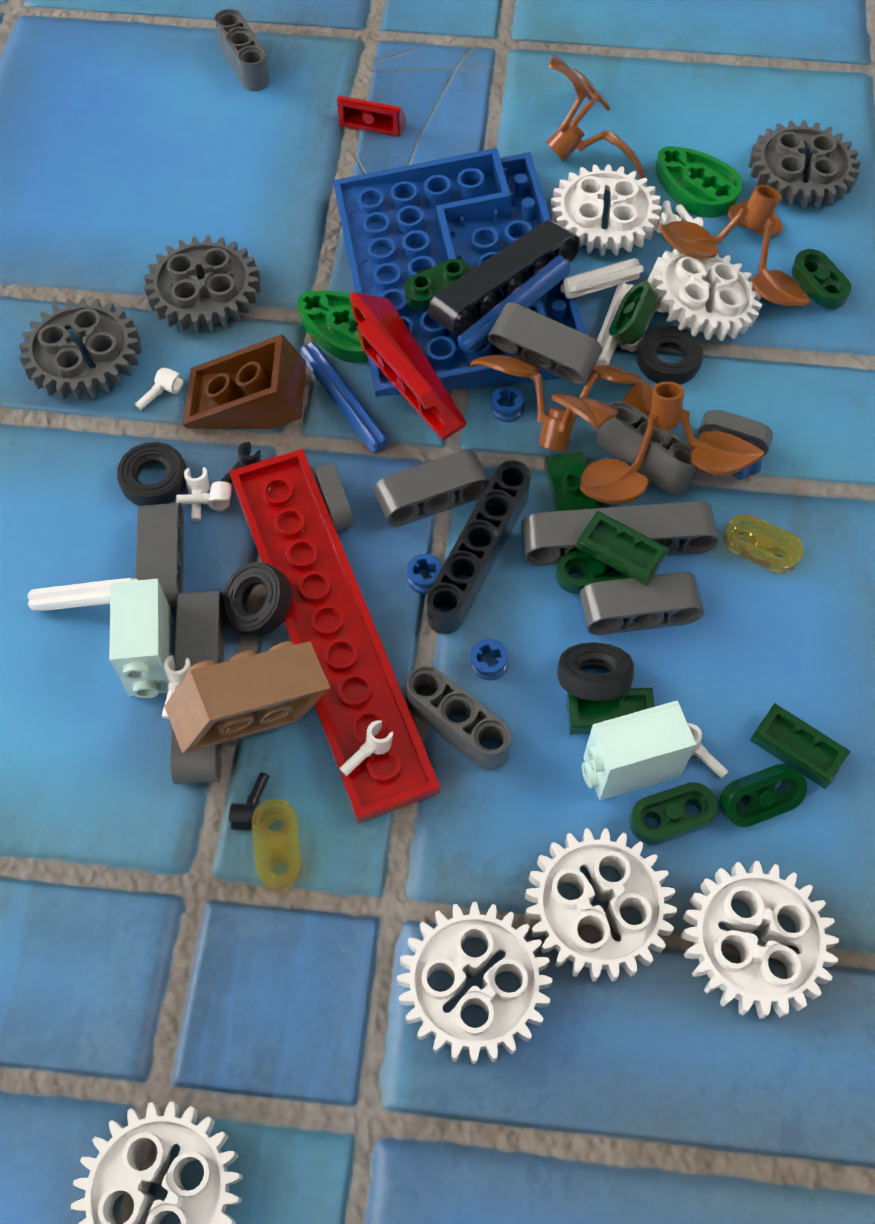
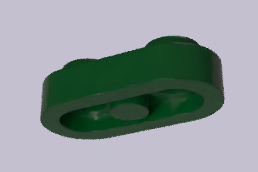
M815 249L800 251L796 255L792 266L793 277L820 306L829 309L843 306L851 292L850 281L823 252Z
M450 259L411 276L404 285L406 303L409 307L418 311L428 310L433 297L439 291L471 271V266L464 260Z
M648 281L636 284L625 294L610 325L609 334L620 345L634 344L645 334V327L651 313L656 308V301L658 299V292Z
M571 551L564 554L559 559L556 569L558 585L563 590L573 594H580L581 589L592 583L631 578L583 551ZM617 571L621 576L614 577L609 572ZM576 573L579 574L582 578L575 579L570 577L569 575Z
M777 764L729 783L720 795L719 807L722 814L733 824L739 827H749L798 807L806 796L807 781L801 773L791 766ZM782 781L780 786L775 789L776 784Z
M695 782L686 783L639 800L630 814V829L633 835L641 842L651 845L660 844L707 827L717 812V800L714 793L705 785ZM685 805H695L699 810V814H689L685 810ZM649 817L655 819L659 827L656 829L648 828L644 823V819Z

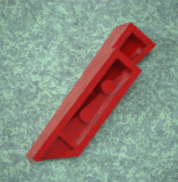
M358 292L349 295L354 320L358 323L357 329L361 347L367 356L442 441L466 426L465 419L392 302L383 297Z

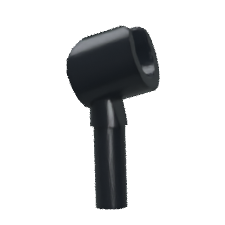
M242 443L238 447V462L231 470L260 462L261 450L250 456L251 443ZM228 472L220 481L231 484L230 473Z
M260 772L246 804L231 803L228 816L229 821L232 822L231 829L252 830L256 827L257 806L270 778L268 774Z

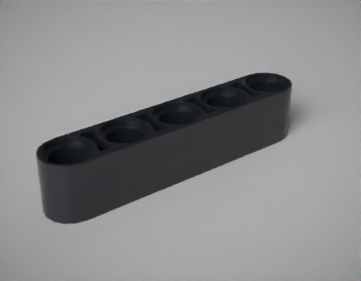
M547 220L439 291L433 297L428 307L429 317L456 336L461 335L556 256H562L569 263L573 261L580 249V237L553 221Z
M509 460L498 466L427 595V621L430 628L435 632L451 634L460 628L528 500L531 478L530 470L524 463ZM491 514H500L502 516L496 517L491 516ZM474 544H484V545H486V546L479 548V547H475V546H473V545H474ZM464 574L468 575L469 578L459 579L455 576ZM441 606H449L453 608V610L443 612L439 611L437 608Z

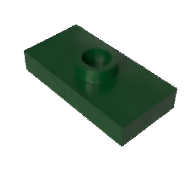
M582 451L545 456L544 466L556 511L598 508L596 500L588 497L580 490L582 474L587 468Z
M598 510L576 542V548L646 586L654 577L669 551L668 547Z
M630 688L623 696L603 701L581 699L567 692L569 735L590 734L593 724L655 707L653 688Z
M776 703L771 707L750 739L751 742L824 789L829 786L851 752Z

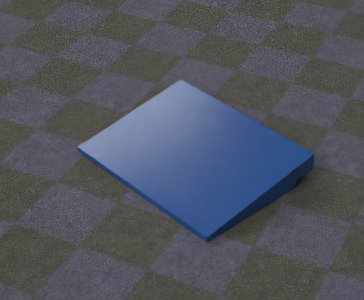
M494 148L333 180L355 292L383 297L392 302L445 389L531 382L532 380L528 377L506 374L483 365L469 368L470 363L480 357L490 355L514 356L496 348L489 340L474 353L467 354L459 347L458 336L433 321L429 317L428 310L418 311L409 307L404 293L405 282L417 273L450 259L464 260L471 266V269H474L547 220L551 221L531 153L527 152L500 158L498 149ZM564 279L528 307L532 311L586 334L576 299H568L565 296V292H561L560 286L564 284ZM368 357L376 397L400 395L401 393ZM541 368L539 370L542 380L561 379Z

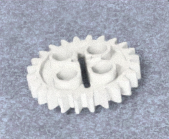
M595 164L593 165L592 172H588L585 168L581 167L579 176L570 172L568 181L560 180L559 188H554L550 213H552L551 221L580 237V246L586 245L588 254L594 248H598L601 256L605 255L606 249H611L614 255L618 256L619 248L623 247L630 253L632 252L633 244L643 247L645 239H652L653 231H656L659 224L662 206H659L660 196L654 195L655 186L646 187L647 178L636 180V171L626 175L624 174V167L621 166L615 172L612 171L610 164H607L605 171H600L599 167ZM604 190L610 192L607 229H602L601 227Z
M675 248L672 253L666 250L663 257H658L648 278L651 281L650 284L658 292L656 302L660 304L657 311L669 313L666 321H679L678 329L683 330L689 327L694 337L699 331L703 332L706 340H710L712 334H715L720 341H723L727 334L733 339L737 337L739 332L745 334L758 317L762 304L759 302L761 296L753 288L752 282H749L752 274L750 272L742 273L740 271L741 263L734 265L729 263L731 259L729 255L723 259L718 257V254L710 259H697L686 256Z
M589 828L584 830L582 842H578L571 833H568L565 839L566 849L555 842L551 843L549 851L553 859L540 855L537 865L543 872L531 871L529 881L538 888L526 889L525 899L537 905L527 908L525 916L527 919L539 920V923L532 928L531 936L539 937L545 935L547 939L541 948V952L544 954L556 949L559 952L555 963L557 967L563 965L568 959L572 961V976L574 977L578 976L583 966L590 969V977L593 982H596L601 969H606L612 982L616 981L619 976V967L621 966L632 977L637 972L635 959L648 967L654 960L649 949L661 953L666 946L658 935L670 936L673 932L674 927L663 920L674 917L677 912L676 907L664 903L675 894L674 888L661 887L669 873L667 870L654 872L652 867L658 856L654 854L645 859L641 857L640 853L644 844L641 841L631 849L626 847V833H622L616 842L610 841V834L607 828L603 829L599 840H594ZM607 865L613 866L619 871L622 879L618 882H609L600 875L599 868ZM581 867L587 868L590 874L591 883H589L585 875L582 872H580ZM562 883H572L580 890L581 897L575 900L565 899L559 894L557 886ZM594 895H596L600 902L606 900L609 902L605 912L600 905L592 907L591 902ZM623 907H633L638 910L642 917V923L639 925L626 923L620 915V909ZM608 922H610L615 932L620 935V941L617 942L612 938ZM585 924L594 926L600 932L601 941L594 944L586 943L578 935L577 928Z
M755 861L752 864L749 873H746L742 864L737 862L731 870V876L723 868H720L714 875L716 883L706 878L700 886L704 895L694 893L689 900L697 910H687L683 915V919L694 927L685 929L681 934L682 939L694 942V946L684 953L685 958L699 959L700 962L692 972L693 977L707 974L710 978L704 991L709 993L717 988L721 989L723 994L720 1005L723 1007L733 998L737 999L740 1015H744L752 1005H755L759 1019H764L769 1015L771 1005L779 1018L789 1013V1003L794 1009L800 1011L807 1006L805 996L812 1000L819 997L822 992L816 983L825 985L833 978L823 967H832L838 962V958L827 952L826 949L832 948L839 943V938L825 934V930L835 921L833 918H820L818 912L825 906L826 902L824 900L811 903L808 899L813 886L810 884L800 890L796 888L797 874L794 872L785 880L780 879L779 866L776 864L767 874H763L759 861ZM740 900L744 902L750 909L751 917L742 918L738 916L732 909L731 901ZM783 914L790 917L795 923L796 933H789L783 930L778 923L777 915ZM719 923H723L727 928L731 930L724 931L720 929ZM755 930L761 932V940L766 942L763 947L757 944L758 938L752 934ZM727 943L735 946L741 954V963H731L726 960L721 952V944ZM792 945L798 947L800 950V954H796L794 950L790 949L787 946ZM769 958L777 959L785 965L787 979H780L772 974L768 966Z
M472 902L469 915H463L460 907L454 904L452 918L449 920L440 911L435 912L437 927L433 929L428 924L422 922L420 924V931L424 937L423 941L410 937L407 940L409 948L415 955H403L400 957V964L410 970V973L398 975L397 983L400 986L410 988V990L399 996L400 1005H414V1008L406 1015L407 1023L412 1024L422 1021L423 1024L417 1033L418 1039L421 1041L433 1034L436 1037L433 1052L437 1054L448 1044L452 1046L451 1057L452 1061L455 1062L460 1056L462 1049L469 1050L472 1064L477 1063L480 1050H486L491 1061L495 1062L498 1054L497 1046L501 1044L511 1055L514 1054L516 1046L513 1037L517 1035L522 1040L529 1042L532 1035L526 1023L541 1026L544 1018L534 1007H548L550 1003V998L539 992L540 989L551 987L552 984L551 977L539 975L540 971L548 967L549 958H535L534 956L541 947V940L526 942L525 938L530 926L525 924L516 930L511 927L514 917L512 912L508 913L502 921L496 919L497 910L496 905L493 904L486 916L480 915L477 902ZM468 938H479L486 944L487 951L480 957H470L461 948L463 942ZM498 951H503L505 957L485 973L482 983L483 989L481 990L477 986L471 987L460 999L457 1006L451 1012L445 1013L443 1006L459 995L465 988L466 974L468 973L470 976L476 977ZM435 971H446L453 977L454 984L447 991H435L427 983L429 976ZM501 972H513L520 979L521 987L515 992H503L497 987L495 977ZM470 1005L480 1006L487 1013L488 1020L481 1027H469L461 1019L463 1009Z
M153 1102L148 1103L146 1118L144 1119L136 1110L129 1109L127 1111L128 1126L124 1128L118 1122L111 1120L109 1128L113 1137L109 1141L94 1137L92 1140L100 1152L97 1158L82 1157L80 1160L91 1171L88 1178H79L73 1181L74 1186L86 1190L85 1198L71 1204V1209L86 1211V1218L78 1224H119L113 1217L112 1209L117 1198L124 1193H129L134 1200V1210L129 1220L123 1224H142L148 1211L149 1216L146 1224H160L163 1217L172 1212L178 1215L181 1224H236V1221L226 1214L225 1211L228 1205H236L242 1202V1198L229 1193V1186L241 1181L243 1177L242 1174L228 1172L227 1166L238 1158L237 1152L226 1151L222 1153L220 1151L229 1136L225 1132H220L210 1137L209 1135L215 1120L209 1116L196 1126L198 1110L191 1106L184 1112L181 1118H179V1106L175 1102H169L164 1116H161L158 1105ZM153 1141L157 1146L158 1152L156 1161L150 1168L141 1171L136 1164L137 1151L144 1143ZM179 1145L180 1152L173 1160L167 1172L171 1157L170 1152L173 1146ZM199 1160L204 1168L203 1180L195 1189L187 1191L181 1183L182 1170L190 1161ZM162 1182V1187L168 1190L167 1197L164 1201H154V1196L148 1193L149 1187L152 1183L160 1184Z

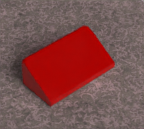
M339 95L337 97L340 126L401 136L406 124V118L401 107Z

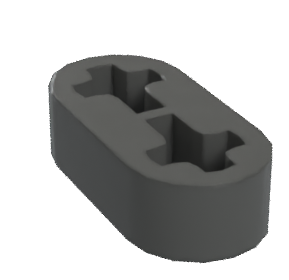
M722 410L706 412L698 429V435L705 431H721L751 442L764 451V456L768 453L773 439V432L767 425Z
M334 463L315 467L314 473L317 485L336 531L353 527L354 520L350 505Z

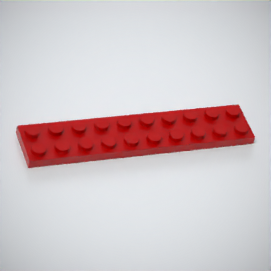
M303 448L229 471L261 562L270 564L283 572L291 584L292 601L289 613L284 619L289 638L294 645L311 641L330 686V689L314 706L357 822L361 823L439 794V782ZM376 720H381V730L374 737L376 739H384L389 733L393 732L390 749L384 754H371L348 776H345L339 768L366 742L368 726Z

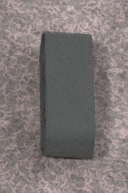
M235 9L219 11L215 15L214 20L220 50L245 89L249 91L265 89L270 82L265 50L239 11Z
M511 302L505 304L488 335L489 341L496 348L569 382L580 385L586 383L603 351L600 343L594 338Z
M615 401L609 405L617 408L618 414L616 417L606 421L598 429L596 441L603 449L619 460L624 461L630 467L636 460L648 425L649 416L628 403ZM655 427L642 465L637 472L647 477L648 480L664 491L675 495H682L689 489L699 468L691 461L693 447H690L686 441L671 431L660 430Z
M463 450L386 476L376 483L373 492L388 525L402 526L481 498L490 480L476 453L472 450Z
M180 503L142 505L138 508L135 578L138 580L158 579L170 608L177 607L178 595L183 593L184 516Z
M690 572L654 575L648 586L633 578L592 583L580 591L587 629L589 633L594 635L684 625L697 621L704 615L696 579Z
M421 666L411 671L406 684L407 702L410 710L477 766L485 770H495L502 767L509 757L511 742L509 727L438 669L432 666ZM425 687L436 691V693L427 697L421 696L416 692ZM454 713H462L468 719L465 722L455 723L449 720L448 717ZM486 739H494L502 746L495 750H488L482 747L480 743Z

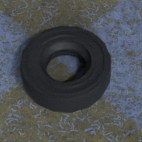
M674 325L657 326L649 330L641 339L637 353V363L640 371L649 380L657 384L661 382H675L681 385L690 381L699 371L703 358V348L700 340L696 336H692L691 331L685 328L679 330L678 326ZM664 347L675 348L683 354L684 358L679 363H666L657 357L656 352Z
M148 442L133 447L123 455L117 467V481L124 496L135 505L168 504L176 499V495L182 494L186 486L184 471L187 467L179 451L172 446L160 442ZM158 464L167 469L165 478L157 484L146 485L138 480L140 471L147 466Z
M252 562L240 567L229 579L222 598L223 614L228 624L246 635L263 636L272 633L283 623L289 613L292 601L291 584L283 572L270 564ZM258 585H264L267 589L266 602L258 613L251 614L247 609L248 596L253 588Z
M598 642L580 643L569 647L561 654L557 675L561 687L571 695L593 701L612 700L623 696L630 690L634 677V663L628 653L616 646ZM588 668L604 669L609 672L604 674H593L585 672L583 670Z

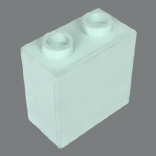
M148 579L111 583L109 660L129 696L153 698L159 693L168 692L169 681L164 669V661L170 655L174 657L175 661L174 616L159 580Z
M678 700L592 725L583 757L585 762L582 763V772L589 788L595 787L599 800L681 777L697 744Z

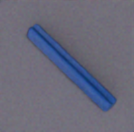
M556 256L459 335V347L467 354L474 353L489 340L488 335L506 303L511 302L526 308L530 307L570 274L569 261L565 260L562 256Z
M315 342L303 345L300 352L306 361V365L369 450L373 453H378L380 450L385 449L388 446L387 435L319 345Z

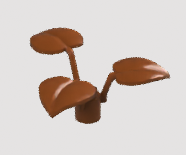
M553 55L549 60L548 68L555 69L569 78L574 85L577 99L565 120L558 127L559 129L546 143L564 162L576 148L582 152L587 146L604 139L617 146L635 164L639 179L645 178L642 165L634 151L611 130H605L585 141L581 140L585 133L577 125L593 104L598 101L607 111L611 108L603 95L594 88L586 76L575 68L571 69L564 60L557 55ZM586 96L589 99V101L582 108V110L575 117V119L572 120V118L574 117L575 113L577 112L579 106L581 105L582 101Z
M757 185L749 200L731 206L727 213L731 221L717 236L712 237L705 228L693 222L674 221L665 225L661 223L660 231L667 242L682 254L697 259L716 257L719 250L715 245L721 243L736 225L753 230L757 234L764 236L759 263L760 274L754 275L751 281L755 291L769 302L779 305L805 306L811 303L807 294L793 278L780 270L769 271L766 267L770 238L779 235L783 229L780 219L775 214L782 196L774 188L766 185Z
M506 355L480 357L473 360L469 367L483 365L506 374L528 377L534 381L538 407L536 421L543 423L538 444L555 451H567L577 415L590 423L596 430L606 421L617 416V408L604 402L587 398L594 382L607 379L615 383L631 384L633 386L642 382L643 379L637 374L624 371L618 367L596 363L579 398L568 394H552L551 399L567 407V409L550 407L549 413H545L542 376L539 373V367L519 358Z
M642 379V382L635 384L622 400V402L634 406L649 416L648 425L635 462L630 467L627 463L618 459H601L591 463L582 474L580 490L592 499L610 504L627 503L642 496L648 487V479L637 471L642 465L655 427L660 430H672L679 422H682L688 445L694 448L691 452L692 463L699 469L711 474L728 475L744 470L761 460L764 456V451L739 437L721 431L702 432L697 440L690 426V412L683 410L684 388L675 382H661L652 388Z

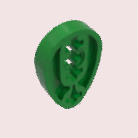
M667 146L658 152L655 171L659 182L676 203L682 204L688 212L700 217H720L726 215L729 208L738 203L742 189V180L738 172L728 164L715 157L688 148Z
M308 291L300 295L297 300L299 318L305 331L320 347L342 361L350 363L369 361L367 354L361 347L357 329L358 323L354 320L349 298L351 294L336 291Z

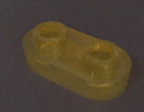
M748 514L737 515L730 519L723 535L724 544L731 552L776 573L793 571L798 566L804 552L801 541L795 535ZM738 537H744L748 540V542H745L739 539ZM774 554H781L784 558L777 557Z
M269 799L261 803L255 809L252 816L255 869L265 887L274 891H283L294 886L302 874L303 865L299 824L296 812L291 804L282 799ZM281 820L284 822V826L279 831L269 830L271 822ZM283 862L288 865V869L284 874L276 875L272 873V869L277 863Z

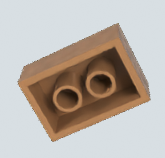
M285 641L273 646L267 652L255 654L253 650H248L234 655L226 662L215 664L213 660H205L191 666L182 682L175 687V692L164 707L181 752L185 754L298 722L330 689V686L311 641L296 645L292 641Z

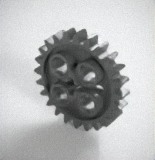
M803 120L801 126H796L793 121H789L787 128L779 123L776 124L775 131L767 128L765 135H759L757 142L753 144L748 167L752 168L750 176L757 178L756 186L766 185L772 187L781 194L782 199H788V206H792L795 201H798L802 208L806 209L808 202H812L816 208H820L822 201L831 206L835 198L843 200L845 193H850L853 185H855L861 161L856 159L858 151L850 150L852 146L851 141L841 142L844 134L840 133L833 136L831 134L832 127H828L823 131L820 130L819 123L814 124L813 127H808L807 122ZM804 147H806V155L803 154ZM802 173L806 174L804 182L802 180Z
M207 235L204 242L199 243L196 236H194L189 245L179 240L178 249L175 250L167 246V256L156 255L158 264H149L150 274L144 276L147 284L144 286L151 310H156L159 320L166 318L169 327L179 322L180 329L183 332L189 325L194 327L195 333H199L202 326H207L210 332H214L215 324L220 323L225 329L228 328L227 320L231 318L237 322L241 321L239 311L250 313L249 303H257L256 293L261 292L259 270L256 267L254 257H248L246 248L238 250L237 242L235 241L226 246L224 237H221L216 243H212L211 237Z
M81 298L78 306H73L72 302L67 300L66 308L62 310L54 304L52 305L53 314L48 315L47 313L40 312L42 322L30 321L29 324L33 332L22 333L25 343L19 344L22 353L19 358L28 379L33 380L37 389L44 387L48 396L53 395L57 391L61 400H65L69 393H73L76 401H80L82 394L88 392L89 396L94 399L97 389H101L108 394L110 393L108 384L112 382L121 386L120 375L131 376L130 365L139 364L136 354L141 353L137 328L134 326L132 318L126 317L124 309L115 311L112 302L102 308L100 299H96L92 305H87L85 298ZM68 329H71L74 332L79 341L80 346L82 347V350L86 355L89 356L90 361L95 368H89V366L87 365L82 356L81 351L79 350V347L75 342L72 341L71 336L67 331Z

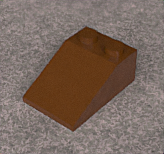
M280 334L192 367L183 425L187 429H271L301 419L306 373L305 359L286 337Z

